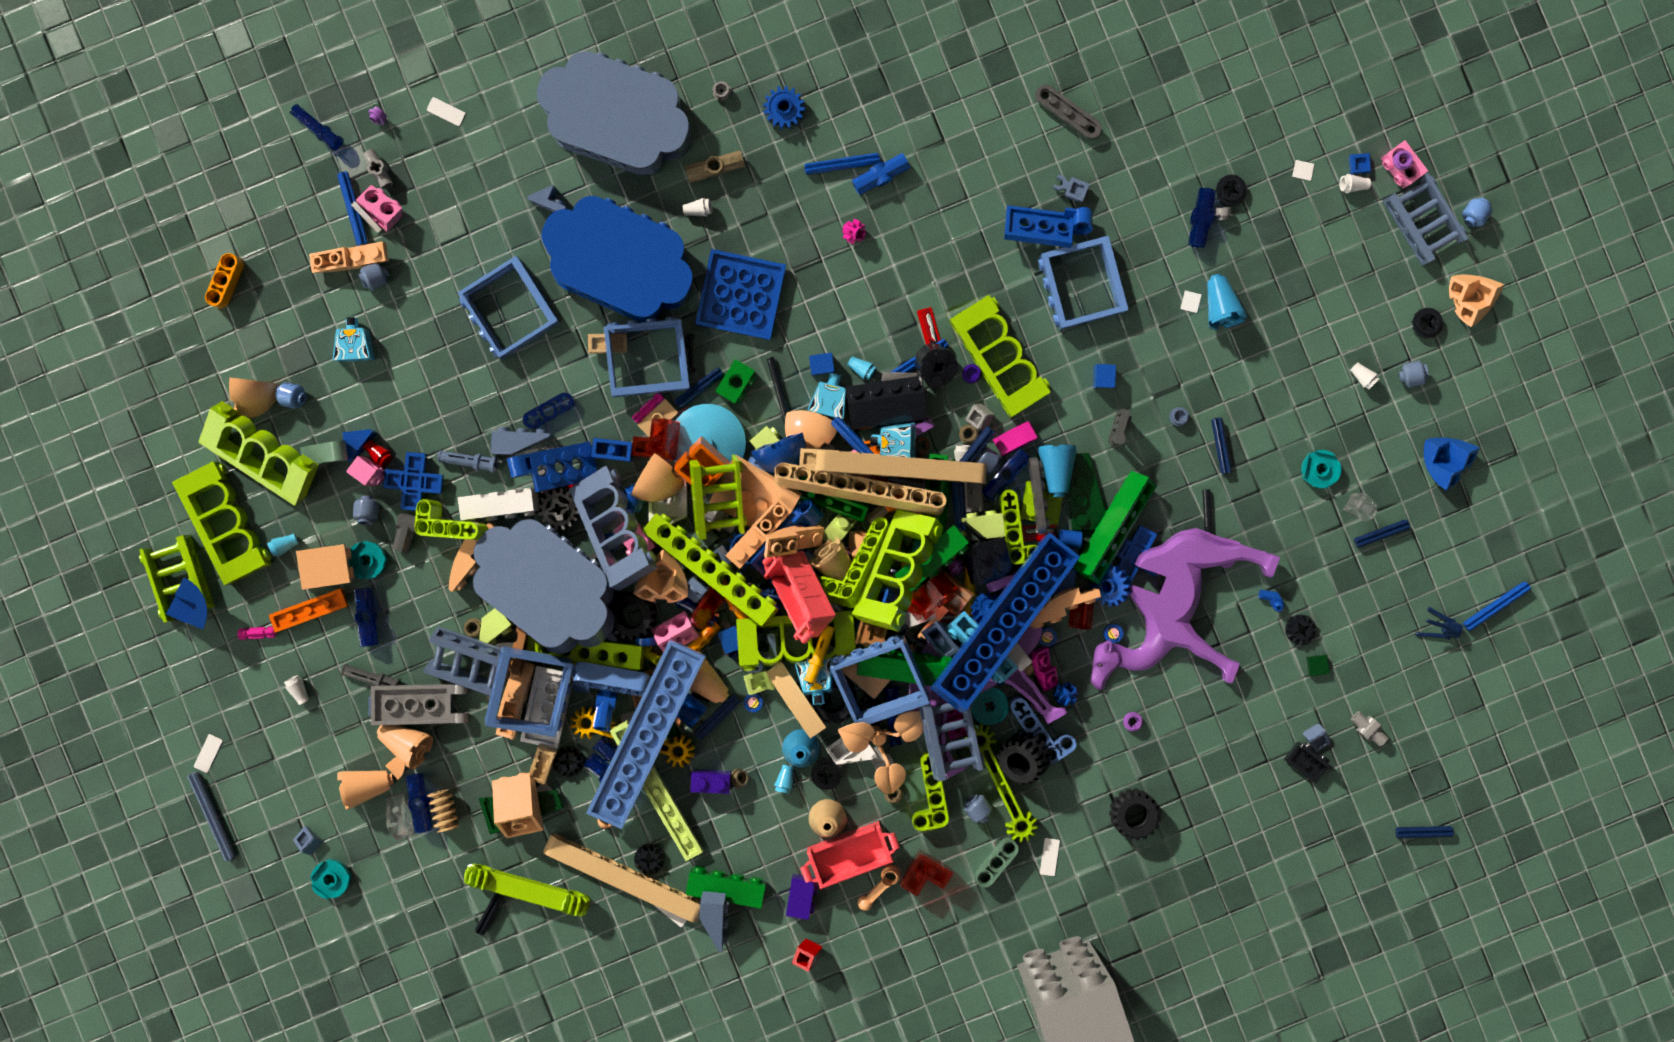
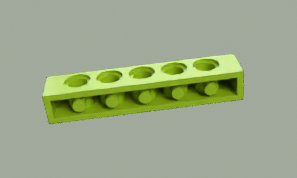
M528 635L527 651L571 658L573 665H576L577 662H586L615 668H626V670L632 671L643 669L645 646L604 640L597 646L585 647L590 652L589 657L586 658L582 655V650L585 646L577 644L571 650L569 656L552 652L547 653L543 645ZM602 650H606L608 652L609 656L607 660L602 659ZM621 652L626 653V662L620 660L619 655Z

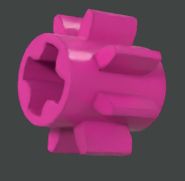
M854 219L853 223L847 221L842 230L843 238L851 244H855L856 241L861 242L866 235V230L864 229L866 226L857 219Z

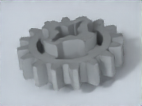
M553 489L552 495L546 492L547 498L540 499L543 505H538V508L542 509V512L538 513V515L544 516L542 523L548 522L547 525L551 527L554 525V530H558L559 526H561L562 530H565L566 524L572 527L571 521H578L575 515L579 514V512L576 510L573 498L570 497V491L564 494V489H560L559 493L556 489ZM561 497L566 498L570 503L562 502ZM552 500V505L550 506V508H547L549 502ZM558 505L560 507H567L563 509L560 513L552 512L553 510L558 508ZM569 511H571V515L567 519L566 515ZM553 515L558 522L553 521L549 516Z

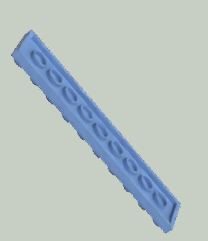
M669 640L586 814L617 828H623L705 659L704 654L676 641Z

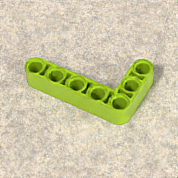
M878 517L872 522L843 581L816 575L829 602L850 608L855 607L890 526L886 518Z

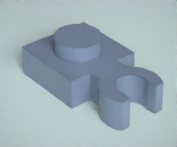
M1058 175L1056 179L1060 180L1062 185L1057 186L1054 184L1053 189L1056 191L1064 190L1066 191L1065 197L1082 203L1089 183L1071 177L1069 182L1064 176Z

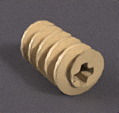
M449 789L427 795V797L434 798V800L429 802V805H435V808L430 810V812L437 813L436 816L432 817V820H438V823L433 825L435 828H440L437 832L452 830L459 826V823L453 822L457 819V815H452L456 808L450 807L454 804V800H448L453 796V793L446 792Z

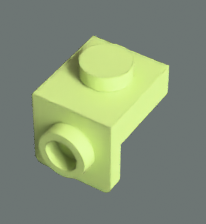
M762 669L759 673L743 676L749 695L767 689H775L774 684L766 674L768 670Z

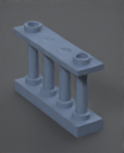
M1429 173L1419 178L1420 185L1399 197L1394 193L1383 200L1422 266L1435 259L1434 252L1453 240H1456L1459 244L1468 239L1466 229L1457 221L1437 188L1436 180ZM1426 191L1431 201L1411 213L1407 212L1404 208V203ZM1436 207L1441 217L1425 227L1417 229L1414 219ZM1445 223L1451 233L1434 244L1427 245L1423 239L1424 236Z
M438 626L429 643L437 645L435 658L429 661L423 673L490 696L501 648ZM444 648L455 651L452 666L442 663ZM463 654L474 658L471 672L460 669ZM481 661L492 664L489 679L478 676Z
M930 703L919 707L933 777L939 782L947 780L946 774L948 771L973 765L974 769L983 770L984 758L982 753L979 752L970 709L972 704L967 711L962 712V720L939 726L935 724L934 717L936 714L955 710L952 705L947 703L933 707ZM965 727L967 738L943 745L939 743L938 736L940 733ZM969 746L971 757L950 763L943 762L942 755L944 752Z

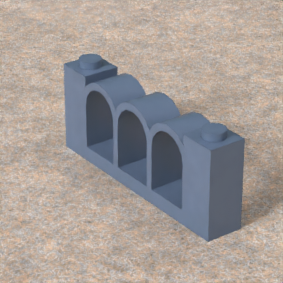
M606 465L569 488L610 588L621 591L658 567L655 563L656 557L654 553L647 550L648 546L644 537L635 533L638 525L637 518L626 510L627 496L624 491L618 489L622 487L619 472ZM614 492L615 501L612 507L596 517L592 504ZM624 515L625 524L622 530L606 540L601 527ZM633 538L635 542L633 552L616 563L611 550Z

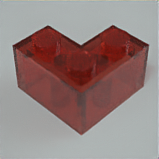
M652 418L650 437L633 436L631 456L651 458L655 453L662 459L676 460L680 422Z
M942 572L930 579L912 595V602L908 610L917 621L922 618L927 620L935 613L933 609L936 607L941 608L955 597L953 594L958 589L946 574Z
M919 849L902 877L900 886L918 897L927 880L945 889L954 872L948 865Z

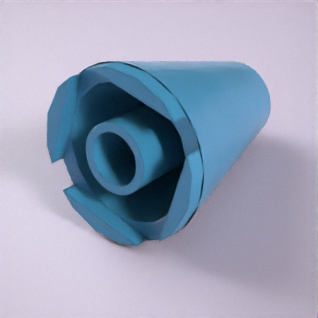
M1221 274L1211 276L1207 282L1209 328L1219 330L1218 326H1224L1226 329L1244 322V318L1247 319V313L1227 277Z
M1046 445L1038 447L1049 494H1053V497H1065V493L1069 492L1077 453L1076 446Z
M804 729L794 730L784 739L782 752L786 761L792 766L799 768L808 767L818 759L820 743L816 736L810 739Z

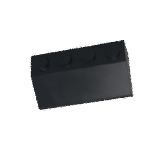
M921 376L846 387L852 431L928 420L925 389Z

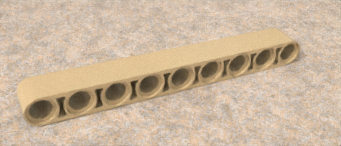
M816 451L815 471L986 484L987 464Z
M780 463L775 467L774 481L781 487L933 516L941 515L947 502L945 495L936 491L835 472L815 471V468L789 463ZM786 473L787 476L782 477L779 474ZM803 476V477H806L807 479H806V480H799L798 477ZM823 480V481H825L826 483H825V484H819L817 481ZM843 484L845 487L839 488L836 485ZM861 487L864 491H857L855 488ZM881 491L883 495H877L875 492ZM894 495H901L903 498L897 499ZM919 498L922 502H915L913 499ZM933 502H939L941 506H935Z
M553 833L550 835L543 850V853L685 920L698 923L700 919V900L685 895V893L560 835Z

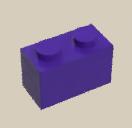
M693 769L690 792L729 794L731 790V771Z
M792 874L786 916L809 920V915L814 913L815 903L812 902V896L817 895L818 884L815 882L806 883L803 875Z

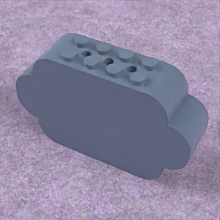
M582 51L574 54L568 60L565 68H551L540 79L537 88V100L548 115L547 126L557 143L566 150L637 175L649 176L661 168L664 160L674 161L684 156L692 139V130L685 113L681 110L682 104L676 87L658 72L648 73L643 67L638 65L631 67L621 59L614 61L609 59L608 55L601 52L595 54Z
M531 519L522 520L515 524L511 530L502 526L490 528L477 541L474 547V558L480 568L475 573L473 579L475 592L550 652L565 654L573 650L577 644L585 647H594L601 644L612 632L615 619L613 612L608 606L613 600L614 589L610 588L601 565L593 558L590 560L585 552L572 545L564 536L561 537L551 526L547 525L545 527L538 521Z

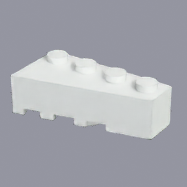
M533 487L524 488V490L515 489L508 490L507 492H493L487 495L479 494L458 497L461 521L467 520V522L478 523V519L486 518V521L498 520L497 516L505 515V519L516 518V514L524 513V516L536 515L535 511H541L538 508V505H540L539 494L535 492Z

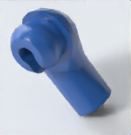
M1259 591L1258 598L1268 600L1275 611L1281 612L1284 609V601L1278 592Z

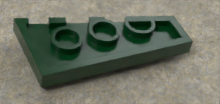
M1076 453L1070 482L1071 530L1096 529L1105 515V508L1089 453Z
M558 790L537 792L541 816L564 808ZM493 797L478 798L490 835L500 832L494 824Z

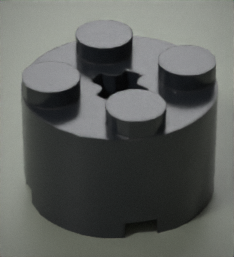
M926 344L916 354L915 370L930 385L935 387L945 385L958 372L955 356L941 344Z

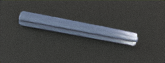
M199 772L189 774L188 780L224 860L234 859L236 857L235 852Z

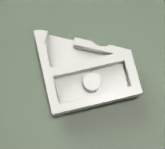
M842 738L826 748L836 765L878 758L870 744L864 751L854 753L846 748Z

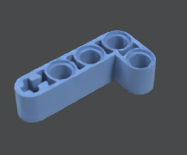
M577 662L572 679V689L578 692H589L590 688L643 696L651 676L638 671Z
M1015 696L1010 700V710L1026 734L1031 732L1033 736H1036L1039 733H1043V741L1046 743L1045 747L1055 750V755L1049 760L1050 764L1058 762L1075 750L1076 741L1070 734L1063 733L1052 740L1022 697ZM1015 703H1023L1021 707L1026 713L1022 714L1019 709L1015 708ZM1032 717L1034 719L1032 726H1025L1024 721L1026 718ZM1069 738L1071 740L1070 746L1067 748L1062 747V741Z

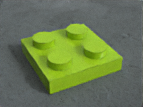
M1026 481L1020 519L1036 521L1031 482ZM1045 484V491H1042L1043 499L1047 501L1045 518L1049 519L1050 524L1058 525L1063 497H1053V494H1049L1047 484Z

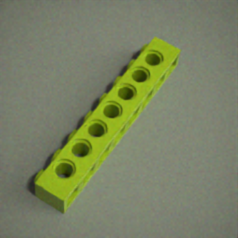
M655 513L642 532L765 628L779 610L775 606L777 602L769 596L764 598L760 594L762 591L754 584L750 587L745 583L747 579L739 572L736 575L731 572L730 569L732 567L723 560L721 563L716 560L715 557L717 555L710 549L706 551L700 547L702 543L696 538H688L685 535L687 531L679 525L677 527L671 524L672 519L667 515ZM670 528V536L668 538H664V530ZM681 540H685V548L679 550L678 543ZM700 552V559L694 562L692 559L693 554ZM710 564H715V571L709 574L707 567ZM729 575L731 581L728 585L724 586L722 579L724 576ZM744 587L746 594L739 598L737 591L739 588ZM755 599H759L761 606L754 610L752 602Z

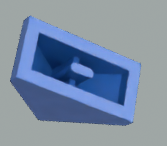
M371 429L342 432L343 441H346L347 461L353 462L357 456H360L364 451V445L369 440H372L378 432Z

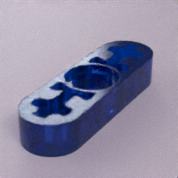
M561 393L526 412L523 416V424L530 429L540 427L572 409L575 404L574 397L569 393ZM563 397L570 398L569 405L563 404L559 406L561 410L558 412V408L553 402L556 401L559 404L563 402ZM548 405L554 408V413L551 416L544 414V408ZM539 410L540 415L544 418V420H541V418L539 417L535 420L534 425L532 423H528L527 421L530 420L529 416H538L539 414L537 413V411Z

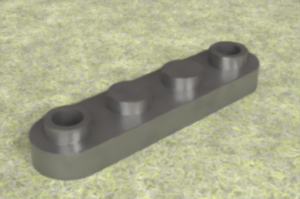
M1042 85L1037 89L1035 94L1037 103L1086 139L1093 140L1099 136L1102 127L1098 120L1050 85ZM1045 93L1048 95V98L1043 99L1041 95ZM1089 127L1094 129L1093 133L1088 132Z
M1037 457L1029 458L1028 463L1038 535L1047 533V530L1050 529L1049 519L1045 518L1047 501L1043 499L1042 491H1045L1044 480L1040 479V472H1043L1042 462L1038 461Z

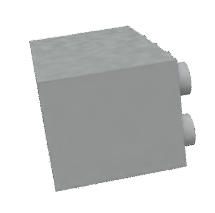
M1079 936L1071 937L1059 943L1061 950L1046 954L1044 949H1035L1023 955L1024 962L1017 964L1042 1042H1134L1116 985L1089 940L1082 942Z

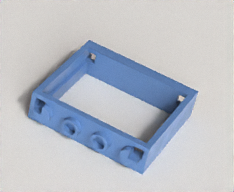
M1109 236L1075 244L1071 248L1064 247L1049 251L1039 256L1038 267L1040 271L1043 270L1045 277L1042 279L1045 290L1048 289L1050 295L1047 297L1048 304L1054 310L1055 315L1052 318L1059 330L1128 311ZM1099 245L1116 308L1066 321L1049 259Z
M517 256L458 292L461 297L459 299L460 304L464 309L468 308L470 311L469 318L474 325L478 324L481 331L479 333L484 341L488 340L490 343V351L495 357L498 356L502 360L560 324L559 319L521 259ZM513 269H516L549 322L503 350L470 297Z
M666 317L665 321H657L656 318L647 319L646 323H638V320L627 321L625 325L613 322L604 327L612 398L689 389L681 319ZM675 328L681 381L617 388L610 334Z
M904 635L892 636L882 643L875 642L868 648H858L853 650L851 654L845 656L838 655L831 660L830 670L854 723L865 722L872 724L930 704L929 691ZM901 647L920 691L860 712L841 668Z
M502 646L486 712V726L556 737L557 731L562 726V720H560L561 713H565L566 710L565 696L569 695L571 683H569L570 676H574L575 665H573L572 659ZM510 657L563 666L550 724L497 716Z

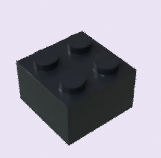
M1005 537L989 538L968 545L969 549L963 553L971 585H983L1014 574Z

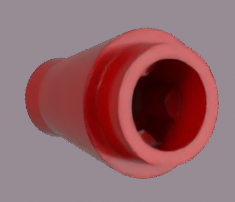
M369 440L364 445V449L377 466L385 467L391 462L393 456L389 450L372 440Z

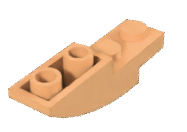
M383 241L309 254L312 273L359 269L373 263L389 262L387 245Z
M777 498L725 557L740 569L766 541V538L789 516L792 510Z
M493 522L487 523L488 529L497 527ZM465 539L461 545L451 569L449 590L451 592L460 591L467 583L465 581L469 575H474L479 567L474 558V547L478 540Z
M796 525L775 531L766 538L764 557L795 554L798 549L820 546L823 541L824 527L820 525L811 527Z
M1071 587L1053 595L1029 627L1037 629L1043 627L1045 622L1056 623L1061 621V617L1067 616L1065 608L1071 610L1077 608V604L1085 602V604L1096 602V598L1101 597L1099 589L1093 588L1080 592L1079 587Z
M525 662L521 677L510 674L498 716L521 719L535 664ZM497 728L496 735L514 740L517 736V731Z

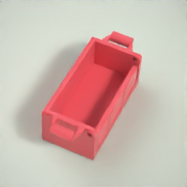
M804 551L776 557H765L762 561L766 572L764 577L765 579H771L796 630L794 634L795 640H801L802 643L806 644L810 638L818 637L836 614Z
M877 821L807 847L809 861L800 869L806 883L818 882L820 889L893 863L892 854L900 846L895 833H883L880 822ZM885 836H888L893 850L889 849ZM810 864L816 876L815 879H812L808 865Z

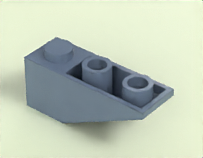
M498 427V431H492L491 454L516 455L553 438V434L548 433V430L536 429V433H531L529 429L517 428V432L509 431L510 428Z
M703 891L700 901V920L718 951L722 952L723 944L727 945L728 933L725 932V929L728 928V917H725V913H728L729 901H726V893Z

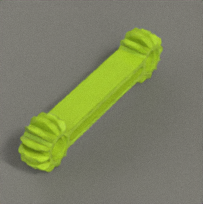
M979 723L978 729L974 725L976 737L979 735L985 737L984 742L978 744L979 752L983 755L984 763L1012 819L1011 822L1005 823V826L1009 828L1006 832L1008 835L1012 834V840L1018 837L1019 842L1022 843L1023 837H1025L1027 841H1030L1028 835L1035 836L1036 833L1033 830L1038 829V825L1034 824L1037 819L1036 817L1031 818L1032 813L1030 811L1023 815L989 746L990 743H996V739L991 738L995 735L994 731L989 732L990 727L988 725L984 729L981 723ZM984 750H988L997 768L995 773L992 772L983 754ZM1006 793H1009L1018 811L1016 816L1013 815L1004 797ZM1019 822H1026V827L1023 830L1017 829Z
M470 864L465 870L464 883L475 889H485L559 910L573 916L581 917L586 915L587 910H589L590 897L579 891L563 889L496 870L482 864Z

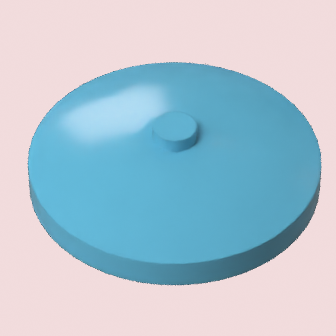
M714 404L693 406L684 411L672 426L669 436V448L674 462L686 451L689 452V448L701 436L726 457L730 463L732 455H738L741 458L744 456L746 436L743 426L738 418L724 407Z

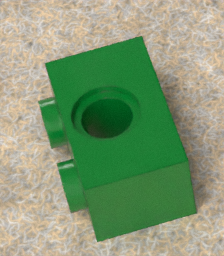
M735 359L715 392L735 405L738 402L741 403L747 394L744 392L748 385L752 386L757 378L755 370ZM735 378H740L743 383L741 387L734 388L732 381Z

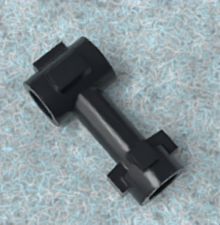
M905 623L899 632L892 631L894 636L904 635L908 641L914 644L913 649L916 651L919 650L921 652L927 644L922 636L917 638L908 631L910 627Z

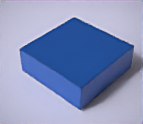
M1370 153L1349 156L1350 174L1371 173Z

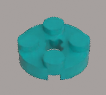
M1317 450L1308 453L1301 465L1302 479L1314 488H1327L1340 478L1341 464L1330 451ZM1323 464V468H1326V471L1319 474L1317 467Z
M364 541L356 543L350 548L352 559H349L350 567L354 568L355 577L359 579H372L384 571L388 558L379 544ZM363 556H370L371 563L364 565Z
M992 687L979 693L972 702L970 709L973 717L979 723L993 725L1004 720L1009 707L1005 694L998 688ZM993 701L994 709L986 711L985 702Z
M328 859L313 869L311 873V886L313 891L321 898H336L346 892L350 885L352 874L341 861ZM333 875L335 882L329 884L326 876Z

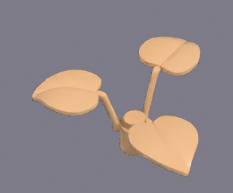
M919 710L906 711L896 718L894 728L898 733L888 731L887 729L882 730L877 725L871 726L865 722L849 724L838 729L844 745L851 752L859 753L864 751L869 746V741L877 745L886 766L879 767L876 770L875 783L885 794L894 793L903 784L906 772L900 764L894 763L890 765L881 745L885 743L887 734L895 737L901 736L905 742H911L919 738L923 733Z

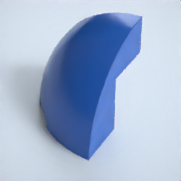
M803 432L789 435L775 443L763 445L751 453L758 465L772 475L775 474V467L780 463L799 465L801 448L806 449ZM780 473L779 475H780V476H785V475H787V474H786V473Z
M1439 437L1427 439L1424 444V460L1427 470L1439 486L1448 490L1461 479L1460 476L1465 468H1470L1480 448L1468 442L1452 438Z
M183 578L166 615L196 628L203 629L207 619V605L199 588L190 580Z

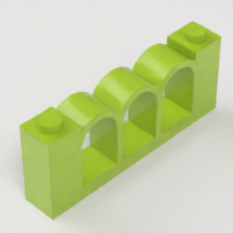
M988 295L951 318L949 323L975 364L981 370L983 377L1005 412L1011 418L1051 393L1049 390L1051 386L1041 376L1036 379L1037 372L1031 362L1020 359L1022 347L1015 338L1006 336L1008 333L1006 320L997 314L1000 305L995 297L991 298ZM984 321H997L1002 328L1001 337L979 351L968 332ZM1008 342L1012 344L1016 350L1015 360L993 374L982 354L1000 343ZM1013 366H1025L1030 372L1029 383L1010 396H1007L996 377Z
M221 401L211 407L198 443L295 506L306 498L319 464L304 454L300 456L298 451L289 445L279 446V442L273 434L266 430L257 431L254 423L249 418L237 415L238 411L225 402ZM232 427L241 434V447L228 440ZM255 442L264 450L265 458L263 462L251 455ZM277 457L281 458L287 465L288 472L286 477L273 470Z
M213 461L173 481L172 484L224 585H232L271 565V556L267 549L259 547L260 541L256 533L250 529H245L248 521L247 514L243 508L233 505L236 494L234 488L225 482L229 479L227 468L221 462ZM214 486H220L225 494L223 503L203 513L195 496ZM228 509L232 510L237 517L235 527L215 537L207 520ZM239 533L244 534L249 541L248 550L228 562L219 544Z
M896 510L852 612V615L859 621L897 632L900 631L907 615L904 611L909 608L912 602V592L909 589L919 584L923 575L920 564L925 563L930 558L933 552L932 543L936 544L938 538L942 535L944 526L936 518ZM904 536L921 540V546L914 553L898 552ZM893 560L911 564L910 571L905 577L893 578L887 576ZM883 584L901 590L899 597L894 602L883 603L876 601Z
M853 611L835 612L836 616L830 622L833 623L835 628V649L830 654L825 655L824 659H833L838 655L845 656L851 654L856 649L854 644ZM774 616L765 627H780L781 652L774 659H765L758 651L757 629L764 627L760 626L752 618L736 619L739 667L744 668V671L755 670V667H759V662L766 666L776 665L782 661L783 657L794 664L795 662L806 661L810 655L813 657L815 650L812 645V638L808 641V650L803 656L793 657L786 651L784 627L793 626L789 616Z

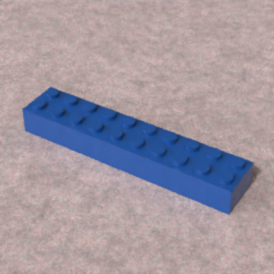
M1051 533L1045 535L930 689L959 712L967 711L1080 556Z

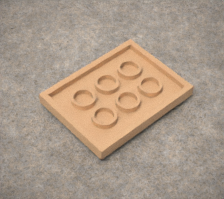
M736 455L743 464V472L740 473L743 515L746 516L749 527L753 526L777 498L793 511L802 495L801 492L778 486L772 475ZM726 472L719 484L733 482V472ZM734 490L715 492L709 503L735 500ZM735 508L722 510L736 518Z

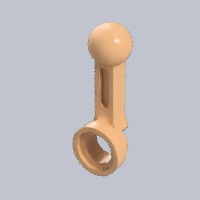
M886 865L882 869L881 881L867 895H863L858 899V907L861 910H870L873 906V901L886 888L899 881L901 875L899 868L895 865ZM888 872L894 873L896 878L890 880L885 874Z

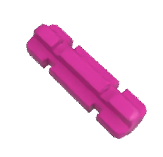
M656 393L652 400H648L639 409L640 411L632 416L633 420L639 424L665 398L660 393Z
M273 626L267 627V629L265 627L249 628V630L241 628L237 632L238 639L247 640L248 637L249 639H262L265 636L267 638H275L277 632H274Z

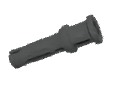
M344 664L341 669L342 676L374 686L401 684L400 678L394 679L386 676L385 673L375 674L348 664Z

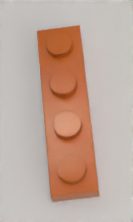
M343 588L269 614V618L276 633L346 608L349 604Z

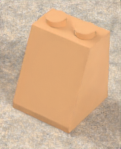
M347 544L296 551L302 590L351 583L352 578H355L354 568L350 567L349 559H352L350 547L347 548Z
M519 773L517 776L501 777L498 780L492 781L494 824L505 838L544 830L536 782L530 773Z

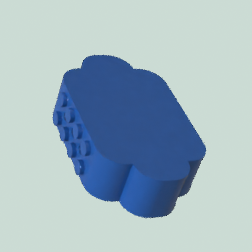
M587 196L576 203L573 211L560 209L553 212L544 224L541 234L542 242L548 254L552 257L550 261L552 275L557 284L563 289L628 318L638 320V322H646L647 319L657 318L662 308L677 309L687 301L693 286L692 271L684 261V244L678 233L671 230L670 226L666 223L659 222L658 224L653 222L652 218L648 215L641 214L640 216L635 214L632 208L628 206H623L622 208L616 205V202L610 198H605L604 200L597 196Z

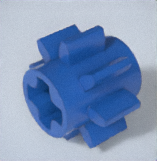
M1065 682L1064 685L1060 683L1057 685L1053 696H1055L1058 704L1067 706L1069 703L1073 705L1076 702V697L1079 693H1077V689L1073 684Z

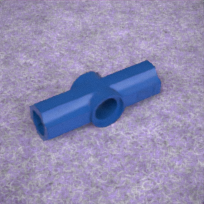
M901 153L885 163L883 161L874 165L868 172L854 178L852 183L860 196L877 186L881 187L893 180V177L910 169V166L904 154Z
M601 689L597 692L593 729L602 732L610 730L612 713L615 710L617 698L616 692Z

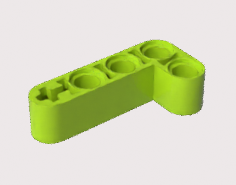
M1005 490L999 495L1000 513H1003L1004 537L1011 563L1023 564L1029 557L1030 550L1037 545H1024L1018 496L1013 490ZM1007 493L1013 497V500H1010V506H1014V509L1004 510V507H1008V502L1003 499L1007 496ZM1008 512L1015 514V520L1012 523L1006 520ZM1011 531H1015L1018 535L1017 540L1011 542L1008 538V534ZM1014 550L1020 552V558L1017 561L1011 559V552Z
M421 499L417 503L414 527L418 535L479 540L489 530L487 525L483 523L441 520L442 505L439 501Z
M928 751L921 754L920 764L929 809L919 810L913 814L912 823L918 831L942 828L949 821L942 781H937L934 784L927 782L928 777L933 775L932 770H929L927 762H924L929 756ZM934 794L941 796V800L937 803L931 801V797ZM943 813L945 817L942 821H936L934 819L935 815ZM920 816L926 819L923 825H918L915 822Z

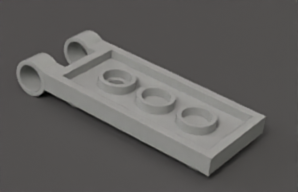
M457 684L371 686V725L468 723L469 712L451 713V694H468V688ZM433 700L435 706L429 707L427 702Z

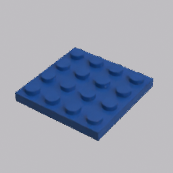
M711 249L695 324L771 341L786 264Z

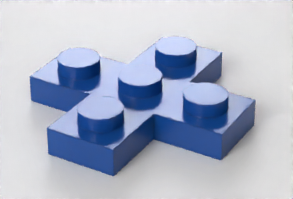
M406 452L404 471L385 469L383 488L402 490L400 509L416 511L417 503L423 499V492L442 494L444 475L425 473L427 454Z
M1141 525L1138 526L1131 541L1125 539L1116 555L1121 558L1117 565H1119V569L1126 570L1125 574L1130 576V583L1138 569L1154 577L1157 576V573L1135 565L1137 557L1142 552L1150 549L1157 536L1156 533Z

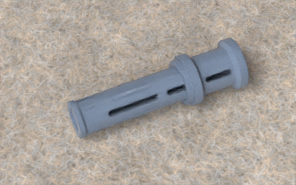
M440 450L437 458L439 463L473 467L475 471L481 469L496 473L498 467L497 456L491 458L482 456V454L472 456Z

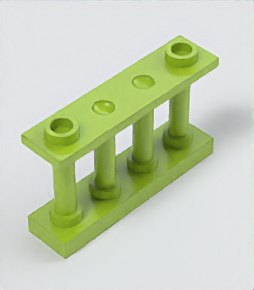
M732 455V464L704 468L700 466L697 460L689 461L695 533L698 539H707L706 532H709L711 529L737 526L740 534H745L744 527L747 526V519L743 515L740 473L743 472L742 461H739L736 455ZM733 472V482L708 486L702 484V478L705 475ZM734 490L735 500L711 504L703 502V496H706L707 493ZM736 509V518L712 522L705 520V514L710 511Z
M191 535L176 537V545L152 552L151 548L139 549V558L145 566L159 608L158 615L163 620V623L175 621L174 618L166 615L170 607L167 596L175 594L180 584L164 589L161 578L183 570L187 571L188 580L194 583L203 594L207 609L215 607ZM176 552L181 553L182 563L158 571L155 559Z

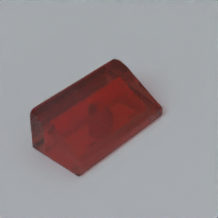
M713 587L708 589L691 615V624L700 630L706 628L723 601L722 597Z
M1085 602L1079 603L1077 608L1070 610L1068 627L1091 630L1094 602L1090 604H1085Z

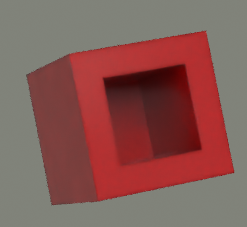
M805 938L797 947L792 964L809 972L817 963L822 946Z

